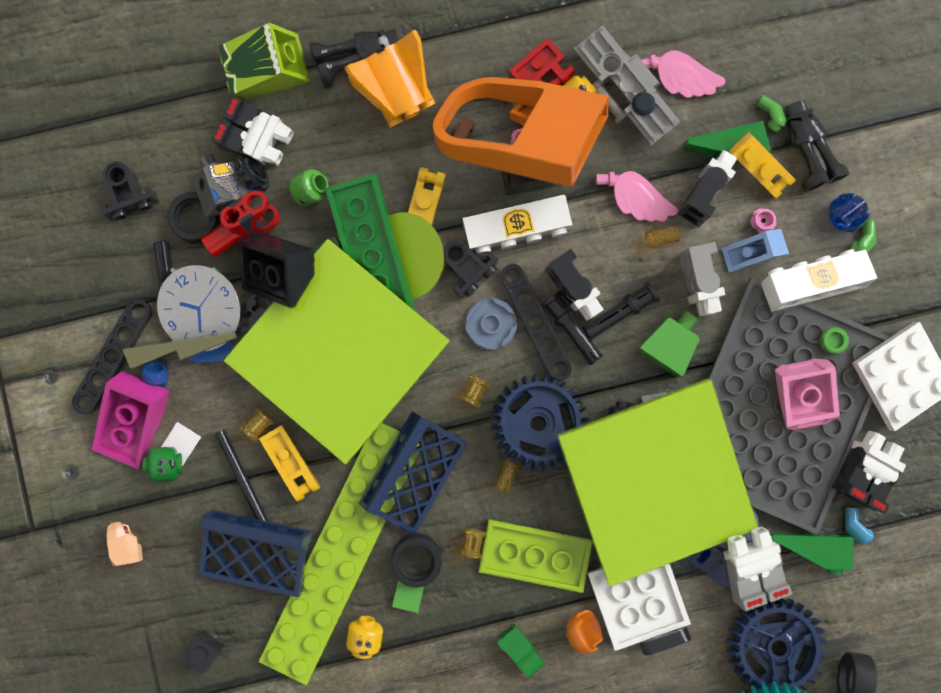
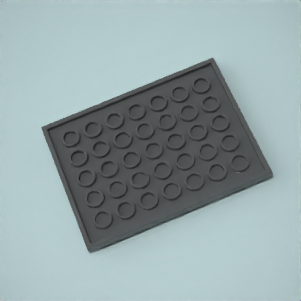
M750 278L746 284L707 379L712 380L751 507L819 535L836 490L831 487L848 454L853 450L851 446L854 440L857 441L873 401L852 363L890 337L809 302L771 312L761 282ZM832 327L843 329L849 337L847 348L837 354L825 352L819 342L824 330ZM813 358L828 360L836 367L840 417L825 425L800 430L787 429L780 405L775 370L781 365L807 361Z

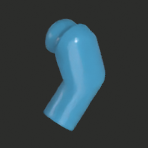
M845 507L846 533L858 543H870L874 538L872 530L867 529L859 522V508Z

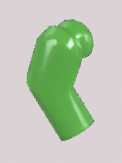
M763 95L756 106L770 115L771 120L768 122V128L778 132L786 124L783 109L779 104Z
M875 220L862 221L863 236L860 241H853L851 243V249H854L855 252L866 250L868 254L876 244Z

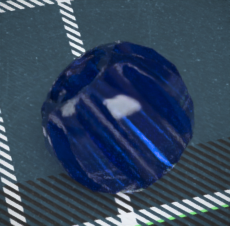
M844 193L835 198L830 204L828 210L829 219L842 232H854L863 227L867 222L869 207L862 197L854 193Z

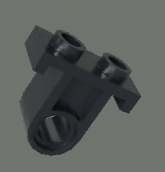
M115 161L105 167L103 177L113 206L110 207L104 203L99 205L102 215L114 221L122 220L128 217V213L136 210L138 212L147 211L153 208V204L159 202L156 192L150 187L144 188L145 194L142 193L135 172L124 163ZM125 172L124 179L116 182L117 175Z
M450 241L443 248L444 263L465 284L461 288L458 285L453 288L454 293L460 299L464 295L470 297L479 288L477 283L483 277L486 279L490 278L498 269L495 266L498 264V258L492 252L487 255L489 262L484 264L462 241ZM453 249H458L463 253V257L459 261H452L448 255Z

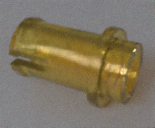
M676 225L659 230L651 228L649 232L645 233L646 244L648 247L657 249L658 245L679 242V228Z
M505 458L504 462L500 463L502 468L493 486L506 493H510L516 473L521 470L519 468L520 463L516 462L512 465V459Z

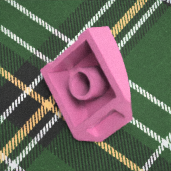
M813 358L807 361L781 365L775 370L780 405L787 429L800 430L825 425L840 417L836 367L831 362L825 359Z

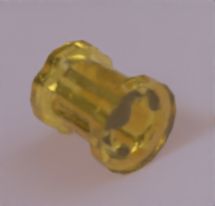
M469 375V383L463 395H459V399L480 408V400L486 388H489L490 383L476 376Z
M257 407L255 414L245 424L242 423L239 428L250 439L257 442L259 435L268 425L272 426L275 422L265 411Z
M463 527L462 532L465 535L462 549L459 550L458 554L469 558L481 559L482 538L486 536V532Z

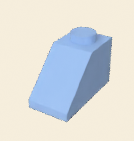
M781 229L765 231L721 248L729 273L789 254Z

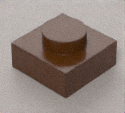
M465 117L462 123L457 122L451 135L456 138L469 139L475 130V122Z

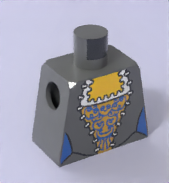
M213 154L205 155L199 160L202 169L194 180V186L206 218L220 215L222 210L232 202L251 191H255L238 175V171L234 166L235 163L218 164ZM254 198V199L251 200L250 206H251V204L254 202V200H255L256 198Z

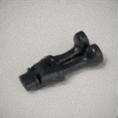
M381 29L380 32H357L353 34V39L332 45H322L319 42L310 43V50L315 64L318 66L324 88L329 89L333 87L334 77L344 71L347 65L364 60L374 53L379 54L385 51V47L399 41L396 30L384 32ZM355 51L353 55L326 62L327 59L333 56Z
M804 100L787 105L785 110L788 115L786 121L789 124V139L792 146L799 149L808 167L809 175L802 182L803 191L809 192L827 182L831 184L847 177L850 174L848 167L840 163L831 152L825 136L828 135L827 130L813 114V110L807 108ZM812 145H815L821 155L826 171L822 168Z

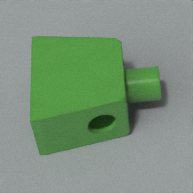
M687 311L683 312L677 322L668 317L637 348V351L677 378L683 377L700 339L691 332L698 319Z

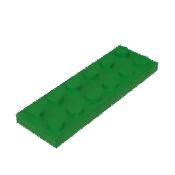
M374 173L325 188L343 252L416 312L378 175Z

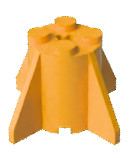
M416 30L410 32L396 43L385 47V51L379 54L374 53L364 60L345 67L352 86L382 112L390 128L403 122V117L405 121H408L419 115V108L424 111L436 104L426 84L422 44Z

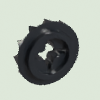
M239 156L235 160L234 166L238 171V175L243 178L250 188L265 192L270 187L267 173L255 160L245 156Z

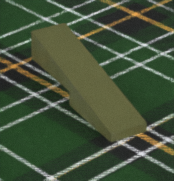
M235 332L137 345L122 350L130 369L176 351L180 360L237 337Z

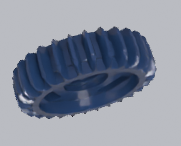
M533 374L531 382L528 381L526 376H523L521 379L522 385L514 380L512 382L514 390L506 386L504 388L506 396L499 394L497 400L502 404L495 403L492 409L498 412L490 415V419L497 421V423L490 426V430L498 431V433L493 435L492 440H501L500 444L496 447L497 450L505 447L506 452L503 458L511 454L513 456L511 464L514 465L518 460L521 461V470L530 464L531 472H535L537 466H540L541 472L545 473L547 465L554 471L557 469V461L561 466H565L566 461L557 435L582 426L581 423L588 420V417L580 416V413L586 407H577L576 405L581 400V397L573 399L571 396L575 389L566 392L564 390L566 382L557 386V377H554L549 383L547 382L546 374L543 375L541 381H538L537 375ZM527 393L531 399L513 414L508 407L521 394ZM562 404L567 409L571 420V429L565 430L559 405ZM539 417L545 422L543 431L538 432L532 429L531 420L533 418ZM520 442L545 449L544 456H538L521 450L519 448Z
M784 598L776 600L775 603L774 601L769 602L767 600V604L750 609L747 613L738 610L742 616L741 620L732 618L737 627L736 629L728 628V631L734 635V638H726V642L733 645V648L726 649V652L729 655L735 656L729 660V663L732 666H737L733 670L737 676L742 675L741 681L744 684L749 683L750 689L751 686H754L756 690L758 687L761 689L762 682L765 683L766 687H771L774 681L777 687H781L785 682L789 689L796 685L807 691L806 681L815 684L812 677L813 673L822 675L817 666L818 664L826 665V662L820 659V655L828 654L826 650L821 648V645L827 644L828 641L819 637L825 631L821 627H816L820 623L819 619L811 618L813 612L809 609L804 610L805 606L797 602L794 606L795 601L791 598H787L785 603ZM779 612L785 614V621L760 623V618L765 615ZM777 640H781L785 644V650L780 655H774L771 650L772 644ZM806 644L808 645L806 658L800 668L796 670L794 669L803 645ZM751 651L765 670L759 676L756 675L746 661L745 654Z

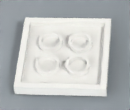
M912 322L852 363L890 431L898 430L941 400V360L920 322Z
M670 564L613 586L607 584L602 567L587 572L615 651L691 624Z

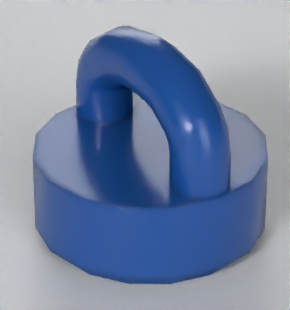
M159 361L146 363L141 368L142 380L149 385L165 387L169 377L168 366Z

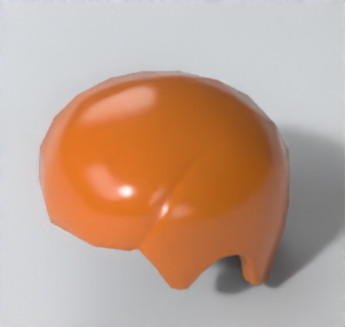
M584 610L572 615L568 620L566 637L570 646L580 654H590L597 651L598 648L594 647L602 642L603 636L600 624L594 613L590 610Z

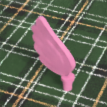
M669 51L659 57H656L654 54L650 55V58L642 59V62L648 69L658 70L659 79L663 87L670 94L680 93L685 98L692 96L702 97L704 94L713 95L717 87L725 85L724 77L708 70L689 55L680 51Z
M628 171L621 175L608 172V174H596L595 176L596 185L608 184L609 187H613L615 202L619 210L623 214H631L637 221L646 220L653 222L656 220L658 222H665L668 216L677 215V207L666 200L643 176L636 172Z

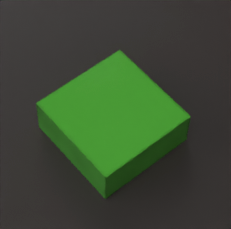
M398 581L392 607L418 613L424 587H409Z

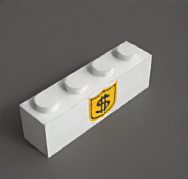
M560 195L463 218V226L468 247L473 252H476V255H482L491 252V248L501 246V249L515 247L517 245L516 242L526 240L527 243H534L542 240L541 236L552 234V237L566 235L567 230H570L572 227V221L566 196Z
M854 249L842 252L838 257L831 258L830 255L821 257L811 264L803 261L793 265L791 269L784 270L783 267L773 269L768 272V276L761 282V286L771 312L866 288L877 279V276L866 250L855 252Z

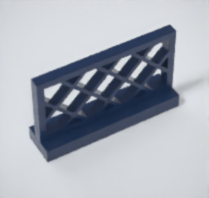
M411 411L358 504L372 515H377L412 534L416 533L468 443ZM427 427H430L435 432L436 440L424 444L422 436ZM452 440L458 443L453 453L444 454L443 443ZM438 446L440 457L428 461L425 449ZM420 451L423 463L410 467L409 459L411 455ZM441 463L443 470L440 476L431 478L429 467ZM424 469L427 480L414 484L412 473ZM407 475L409 487L397 490L395 484L397 479ZM428 486V497L418 501L416 490ZM411 492L413 504L401 507L398 496ZM394 498L396 510L387 513L380 510L386 500ZM415 509L416 517L411 526L404 523L402 513Z
M212 510L201 517L200 527L204 528L198 575L297 598L301 596L307 547L311 542L312 531ZM211 532L219 533L225 543L217 548L211 540ZM237 537L244 538L250 549L241 553L233 540ZM262 543L270 544L275 551V554L266 559L258 547ZM226 545L229 546L236 556L230 563H227L219 552ZM288 548L299 550L298 561L293 565L283 553ZM252 550L261 562L254 569H252L244 557ZM212 555L215 556L222 566L218 571L207 569L208 558ZM277 556L287 568L280 574H277L269 561ZM238 560L247 572L243 577L237 576L230 567ZM262 566L265 567L272 577L268 582L261 581L255 573ZM290 572L295 579V588L285 586L280 577Z

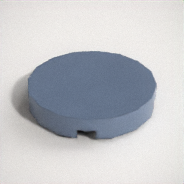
M497 298L484 299L476 302L469 309L466 316L465 329L469 339L476 346L485 350H497L505 347L513 339L517 330V319L513 309L506 302Z

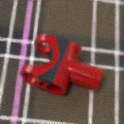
M251 191L225 207L220 214L222 224L204 235L201 241L215 258L237 243L238 239L260 233L268 234L279 224V211L274 206L269 205L268 198L262 192ZM256 197L262 198L263 203L260 207L256 209L250 208L252 199ZM266 212H274V218L271 222L264 223L262 221V217Z

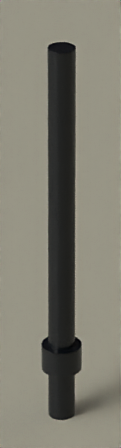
M225 430L215 433L255 519L269 522ZM268 544L269 548L267 550L270 556L275 554V551ZM278 556L275 557L280 571L286 570L287 568Z

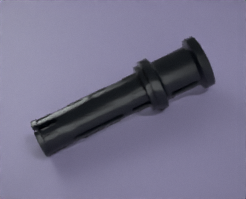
M645 282L643 284L644 287L633 294H626L623 302L588 324L583 325V329L588 337L593 340L596 336L613 327L629 315H638L641 313V309L652 302H659L660 299L649 282Z
M559 290L541 305L550 311L555 319L554 323L564 328L588 361V364L592 365L596 361L590 352L594 354L597 360L604 355L601 354L574 317L575 311L567 306Z

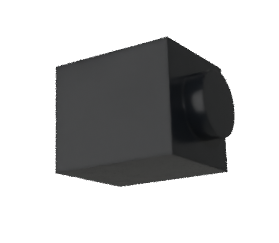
M203 630L194 637L180 659L203 674L211 667L225 645Z

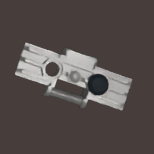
M603 25L574 48L598 79L592 84L598 91L597 93L609 96L608 109L616 118L614 121L617 125L629 118L652 146L680 123V120L656 92V88L660 85L659 81L637 54L630 58ZM612 58L618 62V68L615 71L608 72L604 69L603 64L607 59ZM607 82H610L613 86L616 85L626 97L629 106L624 111L603 86Z

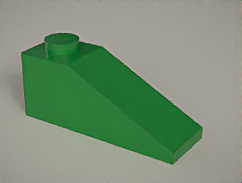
M763 121L688 138L682 145L684 151L718 158L723 150L730 153L729 150L750 132L768 152L771 151Z
M769 532L772 541L811 563L827 569L828 574L842 575L844 570H853V537L830 534Z

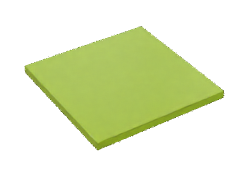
M327 239L314 254L315 275L296 306L289 308L273 302L224 361L337 458L347 464L448 345L450 340Z
M705 379L557 435L609 586L728 541L729 537L750 533L752 529L758 528L711 379Z

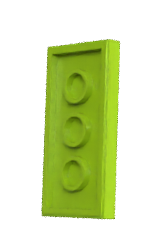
M489 519L479 572L583 593L593 540Z

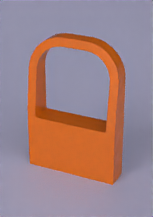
M500 77L472 80L456 88L447 97L433 121L435 143L443 154L455 160L573 187L608 118L609 96L541 81ZM493 98L534 107L513 145L456 138L447 134L445 130L458 109L465 103L475 99Z

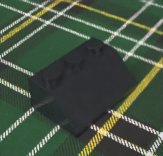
M267 233L238 239L242 289L286 307H295L315 275L313 249Z

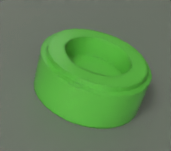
M832 327L822 332L819 342L825 352L837 354L847 348L849 337L843 329Z

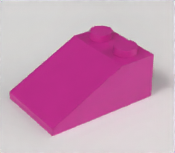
M123 371L107 381L91 450L139 470L143 464V457H146L164 415L170 391L157 385H149L142 379Z

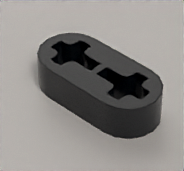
M252 294L240 306V316L247 317L252 313L247 319L249 325L247 327L243 325L237 326L236 331L244 334L248 333L271 306L273 301H266L268 305L266 309L260 307L254 311L259 305L257 299L261 296Z
M687 626L639 642L643 655H652L684 644L691 640V636Z

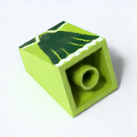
M267 23L219 46L220 60L225 69L227 87L231 95L247 100L310 83L298 34L272 23Z

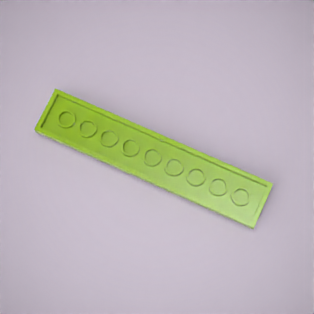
M381 423L365 442L305 565L301 596L299 598L290 596L259 660L260 663L304 685L308 684L386 522L385 519L372 515L358 504L400 432L384 423ZM419 452L411 455L409 459L410 467L413 466ZM407 475L397 479L395 483L397 490L402 489ZM394 498L386 500L380 510L385 513L390 512L395 504Z

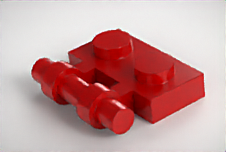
M547 38L511 68L509 75L513 79L543 82L541 79L551 71L555 77L548 83L563 86L576 73V70L572 65H568L564 70L559 66L565 56Z

